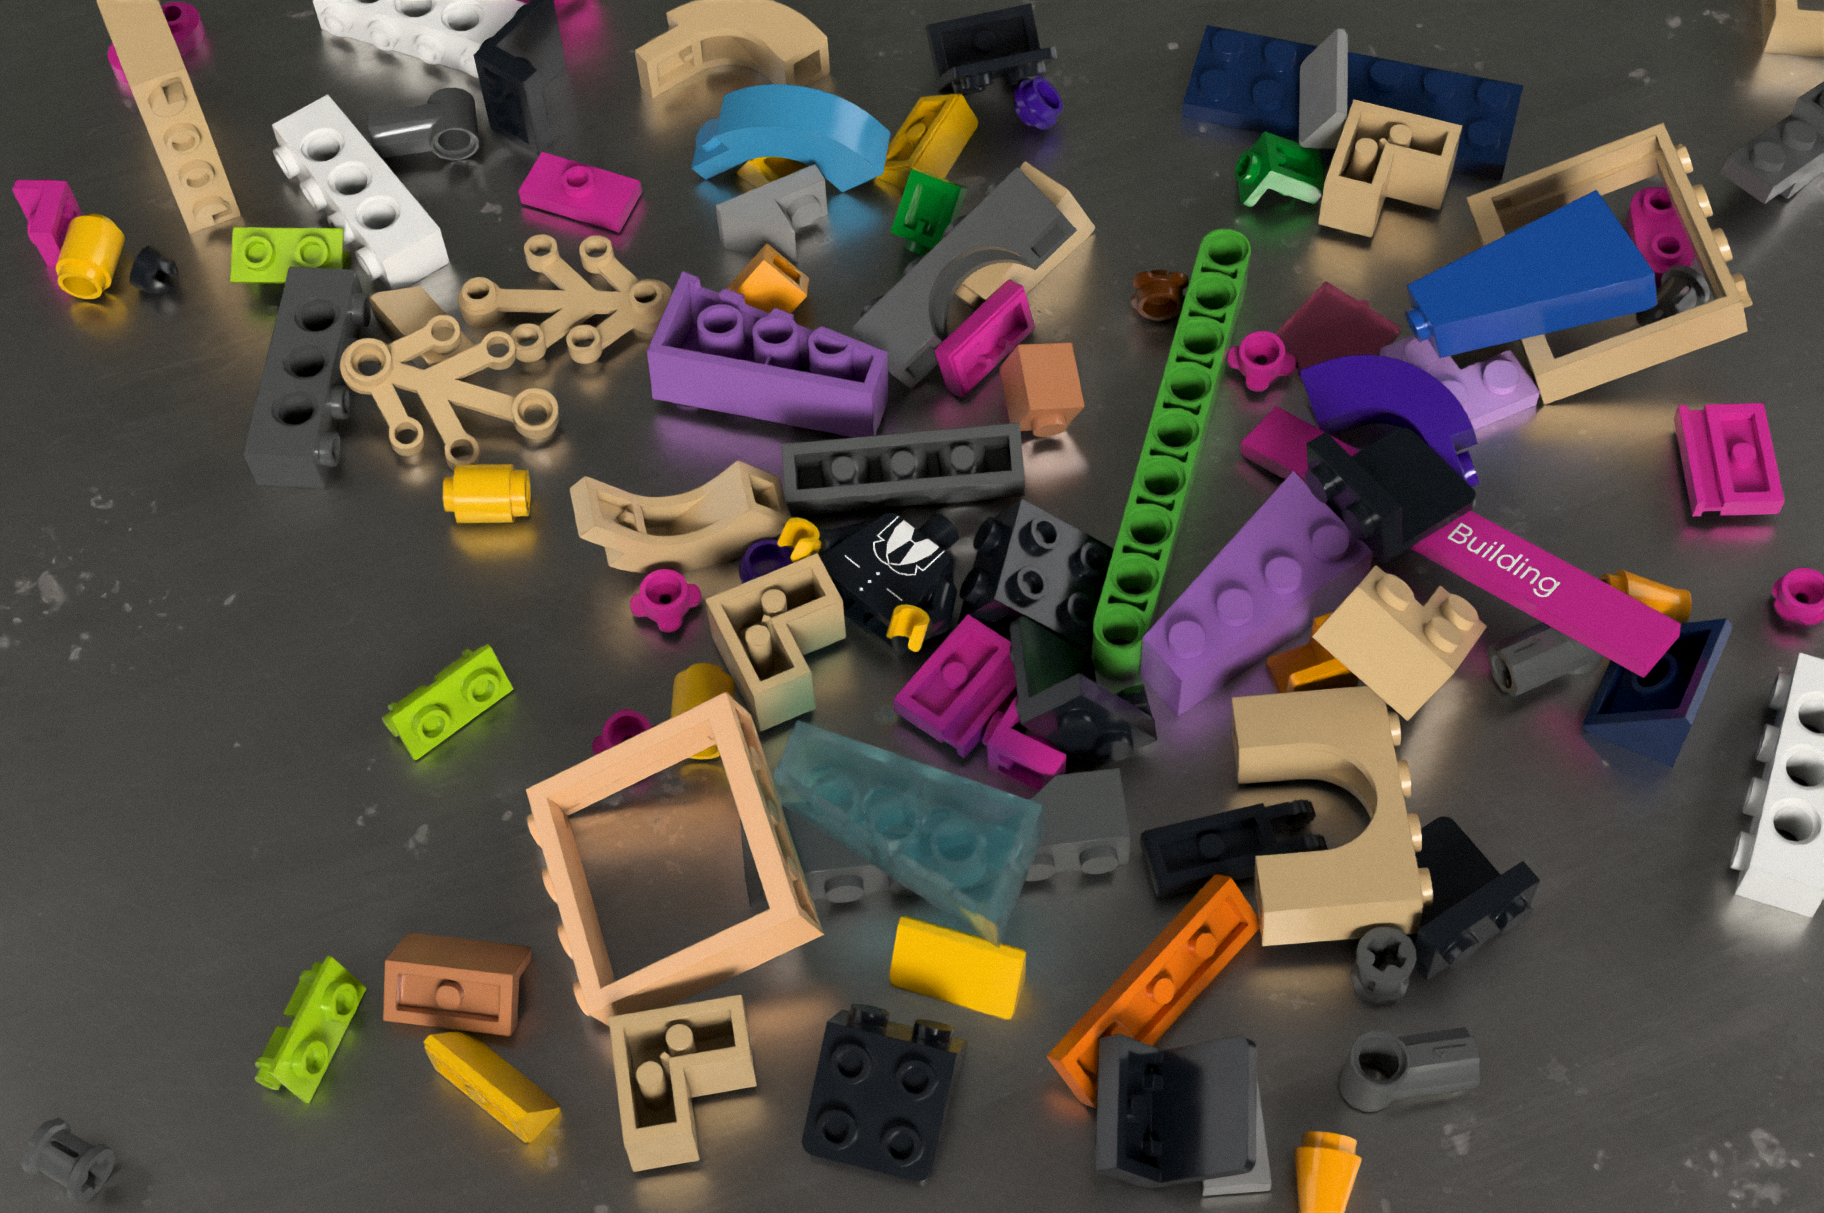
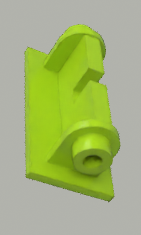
M233 227L230 282L285 284L289 267L351 270L350 252L343 251L344 229Z
M486 644L484 647L480 646L474 651H471L469 648L465 649L462 652L463 656L434 676L435 682L427 687L423 684L398 703L392 702L388 705L390 712L382 717V721L395 737L400 736L413 760L417 761L514 690L489 644Z
M326 956L323 963L314 962L310 970L302 971L299 976L300 982L283 1013L285 1017L293 1021L291 1027L276 1026L262 1056L258 1057L255 1062V1066L259 1069L255 1080L259 1084L273 1090H279L282 1084L304 1103L310 1104L367 989L332 956Z

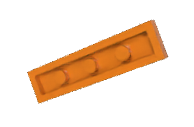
M1215 874L1048 1053L1046 1057L1080 1103L1097 1108L1099 1038L1122 1034L1153 1046L1260 929L1257 914L1231 877Z

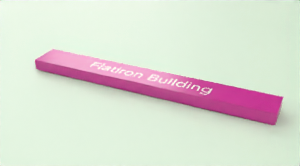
M1275 406L1240 442L1241 455L1285 480L1294 471L1306 483L1305 472L1308 471L1306 443L1323 434L1324 431ZM1331 436L1350 456L1359 452L1356 448ZM1471 510L1410 547L1411 550L1643 678L1680 635L1681 623Z

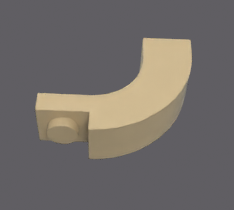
M696 0L686 3L666 13L669 31L650 39L646 44L635 50L640 86L652 99L705 69L722 65H737L753 69L763 74L773 84L808 87L830 74L827 36L807 17L773 0Z
M739 460L705 485L673 496H640L584 476L569 488L579 538L605 547L608 566L630 572L650 574L658 569H670L679 573L723 564L743 556L753 543L777 537L781 534L787 520L790 519L780 477Z

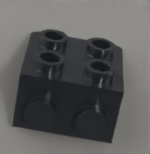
M1032 3L933 23L925 27L938 89L953 88L954 94H962L964 96L984 91L986 86L994 84L993 79L1005 77L1006 86L1019 84L1023 80L1031 81L1038 75L1047 73L1045 66L1058 58L1056 47L1044 49L1040 47Z
M1398 428L1353 456H1350L1327 432L1306 443L1308 471L1305 472V479L1310 491L1345 523L1350 533L1356 539L1363 541L1373 551V555L1382 564L1466 514L1476 505L1475 490L1409 428Z
M1022 498L996 517H988L981 524L974 538L973 547L977 550L973 568L965 577L960 588L959 596L964 601L957 624H960L967 615L972 616L987 627L1007 614L1017 619L1024 616L1080 651L1086 652L1090 650L1093 641L1094 617L1114 549Z
M1024 616L1010 623L1012 642L1010 657L1015 668L1018 695L1016 711L1021 725L1097 768L1111 761L1126 759L1135 750L1157 740L1155 719L1098 685L1094 664L1087 654Z
M1445 816L1438 817L1421 828L1422 849L1421 852H1415L1418 868L1428 867L1432 881L1433 904L1432 907H1423L1419 932L1406 935L1411 939L1416 948L1417 960L1414 967L1425 980H1428L1448 966L1456 968L1477 953L1482 943L1500 931L1502 934H1507L1525 922L1534 910L1531 903L1540 879L1524 861H1521L1501 875L1453 819Z
M851 1004L850 1011L842 1009L827 1021L804 1127L802 1146L808 1154L916 1182L925 1181L934 1170L953 1077L964 1065L969 1040L954 1037V1028L941 1022L917 1019L913 1027L888 1021L890 1012L885 1009L865 1004Z
M1122 1034L1099 1038L1095 1172L1146 1189L1246 1174L1254 1168L1256 1163L1257 1047L1253 1040L1237 1035L1161 1050Z

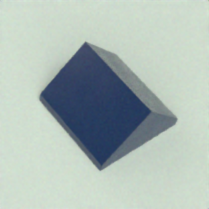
M1727 618L1681 623L1679 638L1644 678L1610 660L1582 724L1584 729L1594 736L1673 767L1693 724L1733 625Z

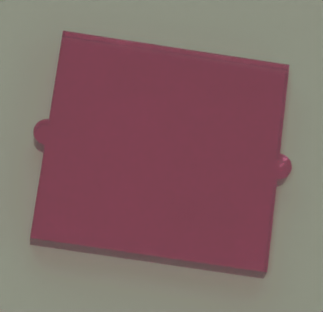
M1325 281L1283 324L1275 335L1283 341L1285 353L1294 356L1296 361L1295 368L1298 369V375L1301 377L1299 370L1331 359L1351 355L1380 356L1381 348L1392 344L1400 336L1402 328L1369 308L1367 300L1358 301Z

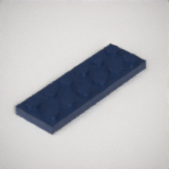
M1207 25L1183 100L1182 118L1258 133L1266 131L1280 137L1299 140L1300 67L1306 57L1318 46ZM1348 52L1347 117L1355 99L1462 125L1453 171L1502 180L1523 85Z

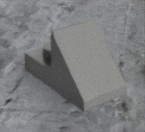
M816 164L715 205L720 241L724 248L756 256L764 245L768 243L789 262L797 264L796 240L793 229L807 226L816 219L828 215L825 178Z

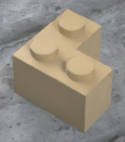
M1354 99L1324 182L1318 224L1372 238L1386 197L1440 210L1453 171L1462 125Z
M818 553L706 598L705 602L712 638L759 732L816 709L812 673L803 655L846 638L843 600Z
M1375 565L1312 637L1408 721L1455 673L1487 626L1479 620L1475 608L1461 596L1450 594L1442 586H1439L1421 605L1414 599L1412 590L1402 579L1392 574H1386Z
M742 995L608 1017L623 1143L633 1172L700 1161L692 1097L757 1086Z

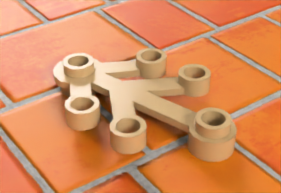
M538 234L529 238L524 245L527 264L533 271L546 275L561 290L500 289L496 283L487 278L475 277L463 285L458 294V304L465 323L478 329L490 328L498 324L503 319L505 312L555 313L538 326L531 323L521 324L511 332L510 336L513 338L516 347V358L522 362H535L545 355L549 346L567 334L566 342L570 357L577 363L589 364L601 356L604 348L632 328L645 333L655 332L673 291L666 283L656 279L638 280L614 257L611 241L604 236L595 235L586 238L580 244L579 253L582 266L590 273H600L616 290L596 291L560 257L557 242L553 237L546 234ZM540 251H549V253L544 256L535 255ZM595 252L604 253L602 256L599 257H590V255ZM595 314H612L597 327L580 325ZM526 340L536 341L530 346L521 345ZM584 341L593 342L587 347H577L579 343Z
M445 314L437 315L429 320L426 327L390 344L375 338L357 340L349 345L341 356L340 371L344 382L357 393L372 395L389 427L391 447L397 454L402 456H413L419 453L424 447L425 435L421 423L414 418L408 417L394 387L418 394L445 444L446 462L452 470L455 469L456 465L479 464L480 448L477 440L471 435L466 434L450 403L514 422L516 430L523 436L531 439H541L549 436L556 429L559 422L558 403L555 397L544 389L529 388L513 397L460 381L484 368L504 370L514 363L516 358L515 342L508 333L503 331L490 332L483 338L480 344L425 370L404 363L431 349L440 354H448L455 351L461 343V330L459 323L452 316ZM442 327L449 328L454 332L452 338L446 341L435 339L433 334ZM494 344H503L509 349L508 353L503 357H493L488 353V350ZM366 362H376L381 366L380 370L371 376L364 375L359 371ZM532 411H540L547 418L540 425H531L525 420V417ZM410 429L418 435L412 443L402 444L396 439L398 433L402 430ZM459 446H467L473 450L472 456L463 461L455 459L452 456V452Z

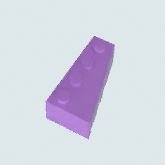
M683 271L647 350L652 398L656 400L850 437L876 436L888 402L887 351L823 326L813 331L796 324L793 314L774 308L770 313L745 304L744 295L727 288H723L720 293L702 287L699 277Z
M1293 471L1143 636L1140 676L1179 717L1313 625L1314 618L1333 612L1369 573L1373 551L1363 541L1356 539L1350 533L1345 523L1325 503L1320 502L1312 494L1308 485Z

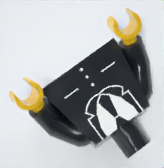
M885 513L873 522L865 521L835 529H817L814 524L802 518L787 520L776 544L779 547L790 546L794 548L790 556L793 563L818 553L843 600L844 616L900 659L908 649L919 652L923 641L943 634L950 628L957 589L953 583V560L946 551L960 537L956 527L942 514H934L917 530L895 513Z

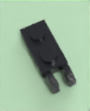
M1301 799L1267 807L1264 806V803L1145 830L1140 835V845L1157 898L1201 889L1215 874L1231 877L1233 881L1255 876V856L1328 850L1324 836L1320 834L1315 835V833L1312 835L1307 834L1304 837L1299 836L1276 841L1274 833H1282L1304 827V825L1310 824L1314 820L1316 815L1311 801Z

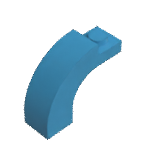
M788 84L751 86L725 94L719 118H712L700 127L696 135V148L691 169L707 180L754 158L782 157L808 166L816 164L821 174L841 192H845L883 174L891 132L865 110L828 92Z

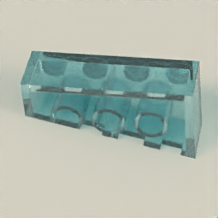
M797 720L773 775V781L781 804L999 948L1045 831L1043 805Z

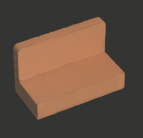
M408 933L385 959L383 1021L511 1036L518 1022L519 977L531 962L532 948L515 944Z

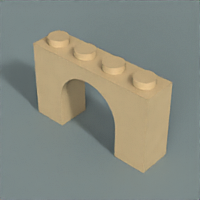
M1368 686L1231 697L1230 735L1238 784L1296 779L1327 781L1352 793L1364 805L1371 818L1369 826L1363 833L1351 842L1337 848L1322 851L1255 856L1254 895L1262 946L1362 938L1368 931L1377 927H1392L1402 931L1404 934H1417L1420 929L1423 907H1432L1433 890L1428 867L1418 868L1415 852H1421L1422 849L1421 825L1417 813L1407 814L1404 798L1411 797V776L1407 760L1397 761L1394 746H1400L1401 727L1398 712L1394 709H1387L1386 702Z

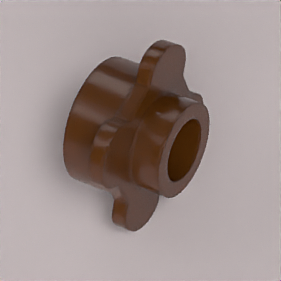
M1161 269L1137 273L1132 278V285L1136 288V293L1130 297L1131 305L1138 310L1141 316L1150 320L1163 321L1174 318L1182 311L1185 300L1183 289L1188 287L1189 279L1184 273Z

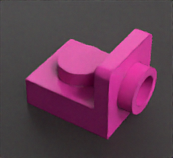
M52 179L16 180L12 191L28 220L29 239L33 244H36L47 267H56L70 221L84 215L67 181H55Z
M1016 696L1006 713L997 711L993 715L985 730L983 744L987 746L988 772L1036 795L1056 775L1066 774V754L1060 752L1055 744L1042 736L1035 734L1024 735L1027 728L1021 725L1017 714L1016 699L1018 696Z

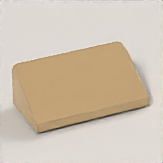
M421 286L377 292L369 296L376 320L394 341L426 327L429 320L437 315H447ZM442 327L434 332L433 337L439 341H446L452 338L454 332L449 328ZM461 331V343L455 351L448 354H440L431 349L412 359V361L419 369L425 370L475 345Z

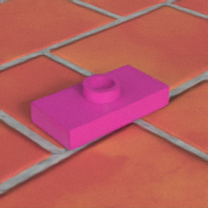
M541 152L518 192L522 204L620 233L641 196L642 189L640 180Z
M1008 280L934 349L948 392L963 398L1036 328L1022 285Z

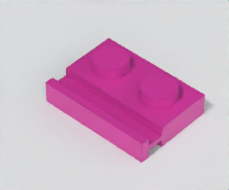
M1764 403L1705 404L1703 410H1688L1687 405H1678L1674 416V423L1692 516H1701L1703 511H1718L1719 516L1779 514L1785 500Z
M967 615L894 697V712L940 743L947 742L957 749L958 755L965 759L983 738L993 715L997 711L1004 713L1014 698L1018 696L1015 668L1010 657L1012 642L972 616Z

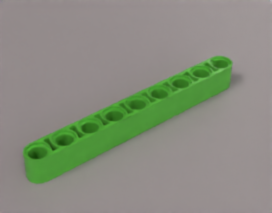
M1221 228L1213 230L1204 236L1200 243L1094 617L1092 662L1095 670L1101 676L1113 681H1125L1140 673L1142 639L1158 618L1226 366L1227 353L1231 347L1247 287L1251 245L1247 237L1233 229ZM1168 445H1177L1180 447H1170ZM1155 492H1164V493H1167V495H1157V494H1154V493H1155ZM1141 540H1151V541H1154V542H1156V543H1154V544H1143V543L1138 542V541H1141ZM1138 589L1144 593L1129 594L1124 592V590ZM1124 639L1130 642V644L1121 646L1114 645L1108 641Z

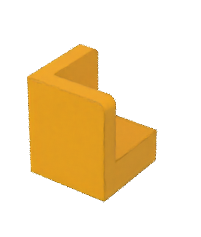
M766 243L727 289L744 295L745 304L770 313L774 308L791 314L807 297L810 278Z
M1332 612L1314 618L1309 644L1267 659L1266 671L1278 693L1357 687L1359 678L1312 637Z

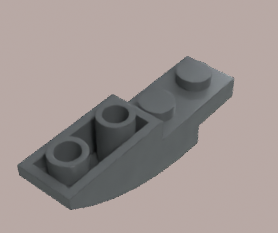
M1824 81L1800 96L1788 117L1730 154L1720 174L1763 204H1766L1779 194L1789 199L1823 172Z

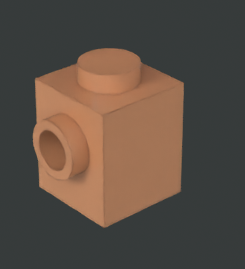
M1072 342L1017 345L999 367L1010 423H1020V431H1032L1033 435L1038 437L1062 433L1085 408Z

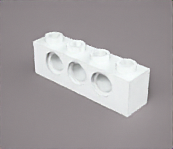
M312 0L322 30L338 37L346 36L366 42L382 50H393L420 58L429 64H440L467 72L476 78L479 77L473 55L479 50L481 44L486 39L493 37L514 17L517 10L526 4L517 0Z
M328 94L272 124L279 147L273 150V154L280 168L289 179L294 176L299 178L301 181L300 187L306 200L314 211L325 210L329 215L327 220L331 228L344 229V246L350 243L357 250L355 251L356 258L371 281L380 278L388 290L403 289L450 263L438 225Z
M1799 652L1788 675L1780 672L1777 673L1770 692L1767 707L1777 710V716L1774 726L1769 724L1764 726L1758 743L1755 760L1764 762L1765 767L1762 779L1753 777L1749 785L1743 805V813L1753 816L1749 833L1740 831L1730 860V868L1740 871L1734 895L1812 918L1824 899V659ZM1802 724L1813 726L1820 733L1812 732L1806 729ZM1789 776L1804 780L1809 787L1795 783ZM1776 829L1791 833L1798 841H1790L1783 838Z

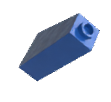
M1595 190L1406 285L1412 308L1405 311V317L1416 339L1420 343L1428 339L1439 358L1646 311L1658 305L1655 274L1604 199Z

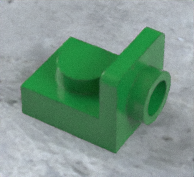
M1264 131L1250 150H1245L1241 154L1235 167V179L1238 181L1240 202L1248 207H1253L1268 188L1284 196H1292L1314 205L1323 195L1325 177L1320 151L1301 147L1299 143Z
M911 169L890 233L907 239L906 249L920 255L928 254L943 239L946 228L955 219L959 218L968 188L926 171Z

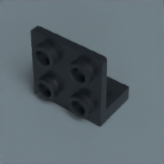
M531 0L528 4L521 6L514 17L493 37L486 39L481 44L479 50L473 55L490 129L538 156L553 143L542 90L566 67L554 0Z

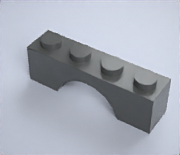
M1016 167L1009 175L996 179L986 190L984 199L968 215L955 219L944 231L943 239L928 254L919 256L910 262L902 273V279L885 295L871 300L864 307L860 319L851 329L862 342L887 351L888 371L912 389L938 364L934 349L948 337L947 314L949 305L956 290L965 279L977 270L996 263H1016L1036 270L1077 229L1035 184Z

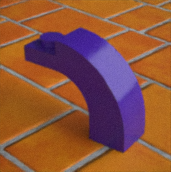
M1376 355L1339 357L1299 370L1320 430L1335 436L1368 424L1381 423L1400 428H1409L1471 487L1480 484L1469 451L1456 453L1459 450L1478 444L1471 421L1453 393L1428 372L1399 359Z

